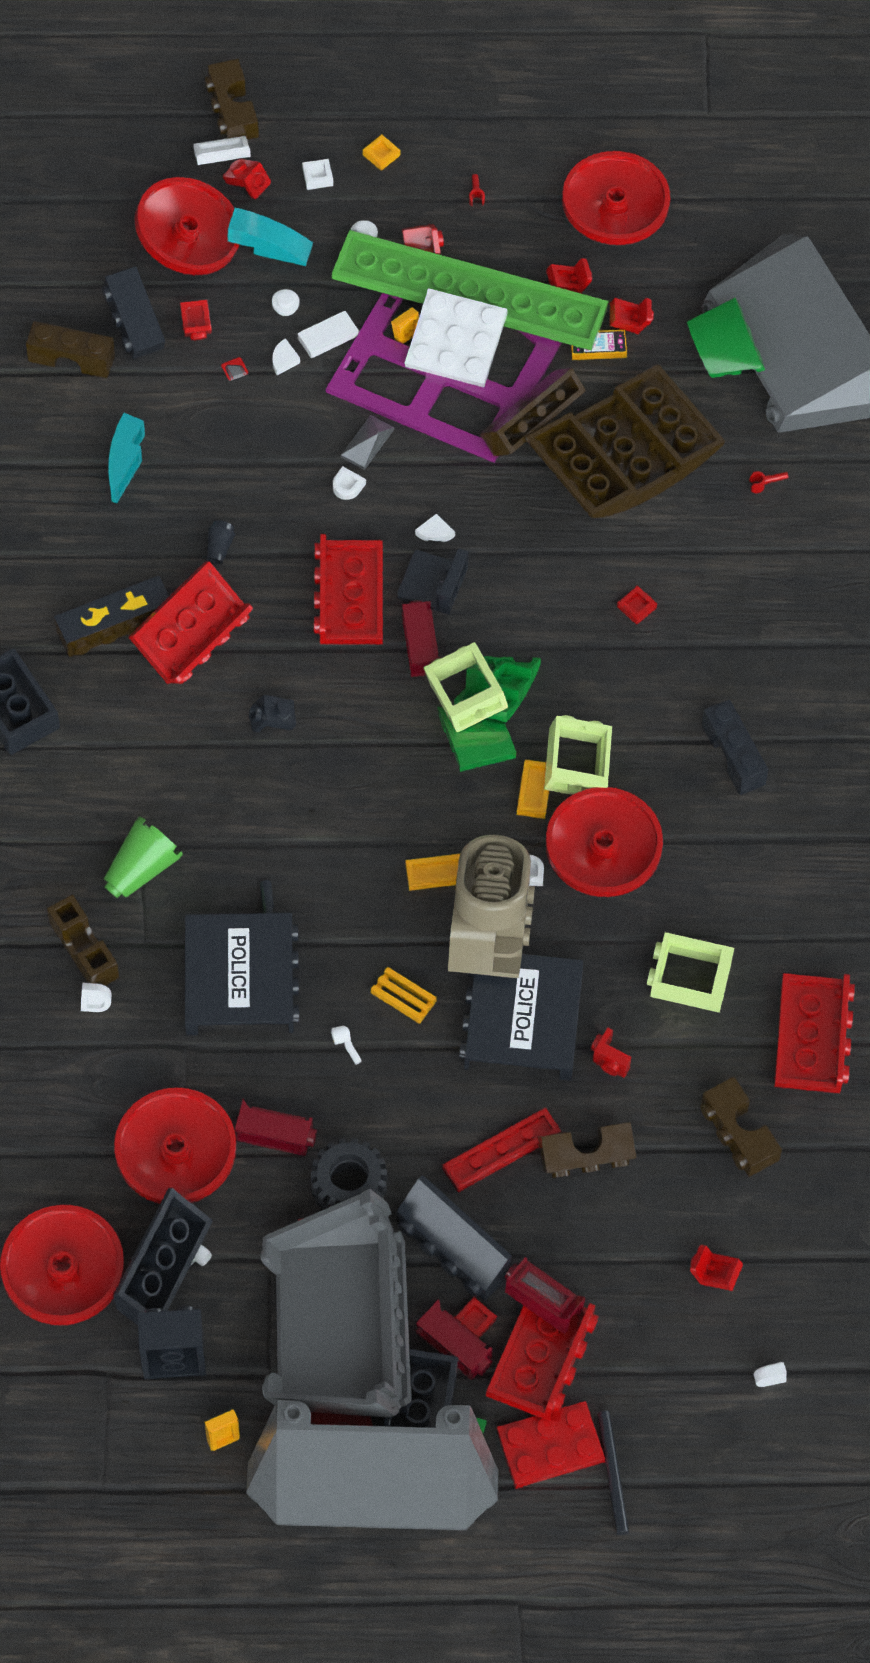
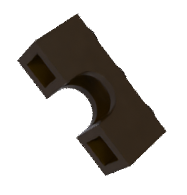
M239 59L208 65V76L204 77L207 92H212L213 94L211 98L214 114L219 113L220 118L217 119L220 134H225L226 139L246 136L247 140L258 138V119L252 100L246 102L233 101L234 98L246 96L245 78Z
M33 321L26 342L29 362L55 367L58 358H68L79 364L81 373L107 379L115 358L114 341L111 337Z
M73 894L47 908L50 925L88 983L105 986L119 978L116 960L103 940L98 942L89 926L86 914Z
M732 1077L704 1092L700 1109L707 1121L712 1120L716 1126V1134L720 1142L724 1146L728 1145L733 1152L732 1158L739 1170L744 1169L748 1177L778 1162L782 1148L766 1125L755 1131H747L737 1124L736 1119L748 1112L750 1100L735 1077Z
M631 1122L597 1127L599 1141L596 1148L589 1153H581L574 1147L571 1132L539 1136L538 1141L544 1173H552V1178L570 1175L569 1169L581 1168L582 1173L600 1170L599 1164L611 1163L612 1168L630 1165L629 1159L636 1158Z

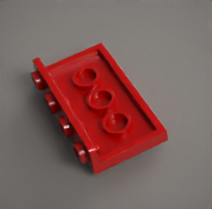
M320 534V543H315V560H320V567H315V584H320V592H314V608L320 609V616H314V634H320V644H383V540H326V534Z
M206 561L129 636V639L167 684H182L193 675L192 670L197 665L205 663L212 656L211 651L216 646L224 644L231 637L230 632L235 627L243 625L250 618L248 614L253 610V607L250 603L244 604L211 562Z
M783 973L774 1087L840 1094L842 1084H848L850 1067L844 1065L845 1056H850L851 1038H846L847 1028H852L853 1011H848V1001L853 1002L855 984L850 983V974H844L843 979Z
M533 1288L537 1292L545 1296L547 1299L555 1303L557 1306H562V1304H560L558 1301L550 1297L545 1292ZM589 1303L588 1308H583L580 1316L574 1314L570 1319L569 1328L565 1334L523 1306L488 1386L486 1396L550 1421L553 1412H560L566 1396L562 1394L565 1384L569 1386L572 1384L577 1368L573 1367L576 1358L582 1359L588 1342L584 1341L587 1332L593 1333L599 1318V1316L594 1315L596 1305Z

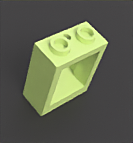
M475 642L468 646L460 647L456 652L441 659H436L431 664L423 667L432 689L456 732L508 708L504 693ZM477 663L490 688L453 706L440 681Z
M568 715L556 716L549 728L544 790L573 795L590 788H608L612 726L603 725L599 721L577 720ZM559 737L597 744L595 775L557 768Z
M665 932L663 942H657L653 959L658 960L656 969L650 968L647 985L652 986L650 997L720 1013L734 948ZM668 953L718 964L712 993L709 994L661 983Z

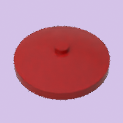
M606 151L588 156L572 168L564 182L562 203L569 222L584 236L604 244L626 245L648 238L662 226L669 211L670 189L663 173L647 159L629 152Z
M185 177L161 180L146 190L137 206L135 228L141 244L156 261L176 272L189 275H205L216 272L232 260L240 245L228 242V226L235 208L221 192L202 181Z
M611 787L590 788L577 792L567 798L553 813L546 833V852L555 873L573 889L597 897L619 896L642 886L657 869L663 848L661 825L652 809L637 796Z
M187 1088L158 1090L139 1099L122 1117L115 1135L116 1162L126 1183L142 1197L156 1203H161L168 1188H173L190 1203H193L216 1191L230 1174L236 1158L235 1130L226 1111L211 1097Z
M55 1205L42 1208L25 1217L9 1234L0 1259L1 1277L10 1300L28 1317L51 1325L79 1323L97 1315L113 1300L114 1293L124 1275V1255L121 1242L111 1225L91 1210L74 1205Z

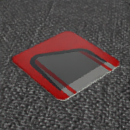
M240 357L221 364L229 381L249 373Z

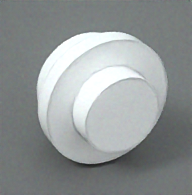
M358 221L351 228V231L373 237L378 235L377 227L370 221Z
M280 290L274 294L272 306L278 314L289 316L298 309L299 297L291 290Z

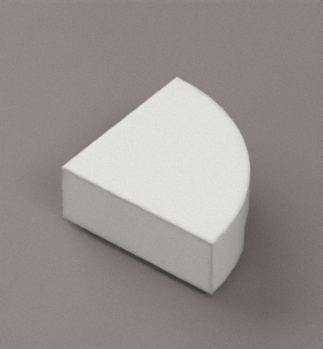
M286 338L276 346L273 352V368L276 375L300 363V357Z
M435 514L415 530V535L424 541L446 542L455 537V531Z

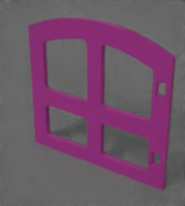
M382 293L328 384L326 393L495 463L498 456H493L482 437L475 436L432 418L428 415L443 388L450 386L498 406L500 410L494 419L495 421L540 383L562 342L519 331L535 345V348L512 387L503 386L489 379L486 380L485 387H480L405 367V361L410 347L383 335L403 298ZM389 296L396 299L391 309L384 306ZM370 356H378L426 377L409 406L401 405L354 384ZM351 360L359 363L354 373L346 370Z

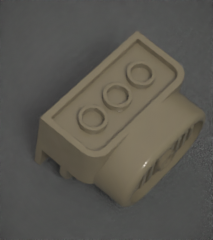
M484 835L471 840L462 849L456 879L448 971L519 978L523 945L529 946L531 928H525V925H531L533 907H528V904H533L535 886H529L530 855L526 848L518 841L502 835Z

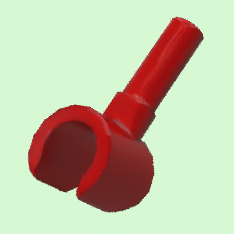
M473 174V189L469 194V205L473 206V199L477 197L482 200L483 206L485 204V193L479 188L478 175Z
M760 471L753 472L749 482L759 483L751 486V492L761 493L765 488V484L788 479V472L766 476Z

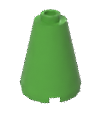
M140 816L135 820L104 877V880L107 882L105 889L117 899L120 895L125 898L178 861L183 855L181 851L173 852L177 846L156 827L151 825L149 828L146 824L145 826L142 825L146 820Z

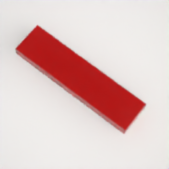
M545 1107L442 1164V1169L457 1192H460L539 1148V1136L561 1133V1130Z

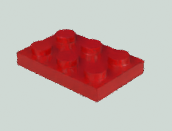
M586 1401L563 1407L560 1412L554 1411L550 1421L533 1416L499 1426L496 1430L515 1489L605 1462V1456Z

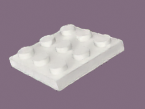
M428 288L406 357L405 367L485 387L508 313L507 309Z

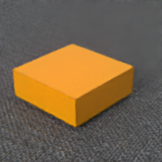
M381 134L363 149V156L382 171L400 156V149Z
M413 307L391 321L395 341L402 344L413 338L419 320V313Z

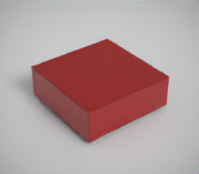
M636 586L617 602V608L637 625L657 608V602L639 586Z
M475 1297L454 1317L478 1338L497 1320V1316Z

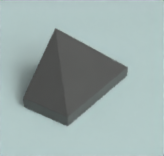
M370 415L343 451L341 458L365 470L394 431V427Z

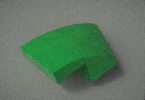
M736 297L687 322L695 346L711 378L723 377L727 374L739 375L742 370L755 369L757 372L765 370L761 354L755 346L751 330L745 322L741 306Z
M483 656L500 685L508 704V708L488 718L505 723L511 718L530 689L539 670L541 658L533 657L531 662H515L513 657ZM477 663L467 668L466 688L454 699V705L490 688Z
M437 707L444 733L447 734L451 750L455 753L460 772L516 758V750L504 722L486 718L456 732L444 708Z

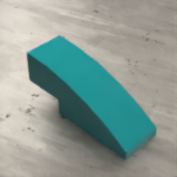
M235 207L228 226V242L254 247V255L302 266L307 264L313 242L277 221Z
M123 413L116 427L109 454L108 474L111 499L116 504L142 462L141 446L139 445L145 437L144 421L126 413Z

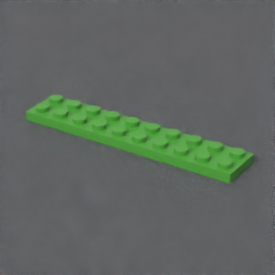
M351 230L348 232L332 272V279L421 304H424L429 288L506 308L508 313L504 327L591 351L608 308V301Z

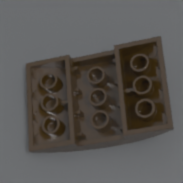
M659 364L615 387L613 395L574 416L570 412L526 436V441L591 518L611 516L631 509L657 496L697 469L725 444V440Z

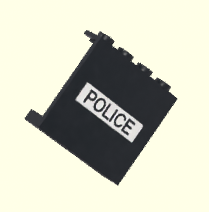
M292 913L185 915L186 1035H198V1026L289 1024V1033H294V1023H299V1005H293V995H299V977L293 978V968H299L298 950H293V941H298V924H292Z
M522 954L519 978L469 973V977H474L473 987L467 986L465 1004H471L470 1014L464 1013L462 1031L468 1032L467 1041H461L459 1056L460 1059H465L464 1070H469L470 1061L560 1070L559 1080L571 1081L584 960Z

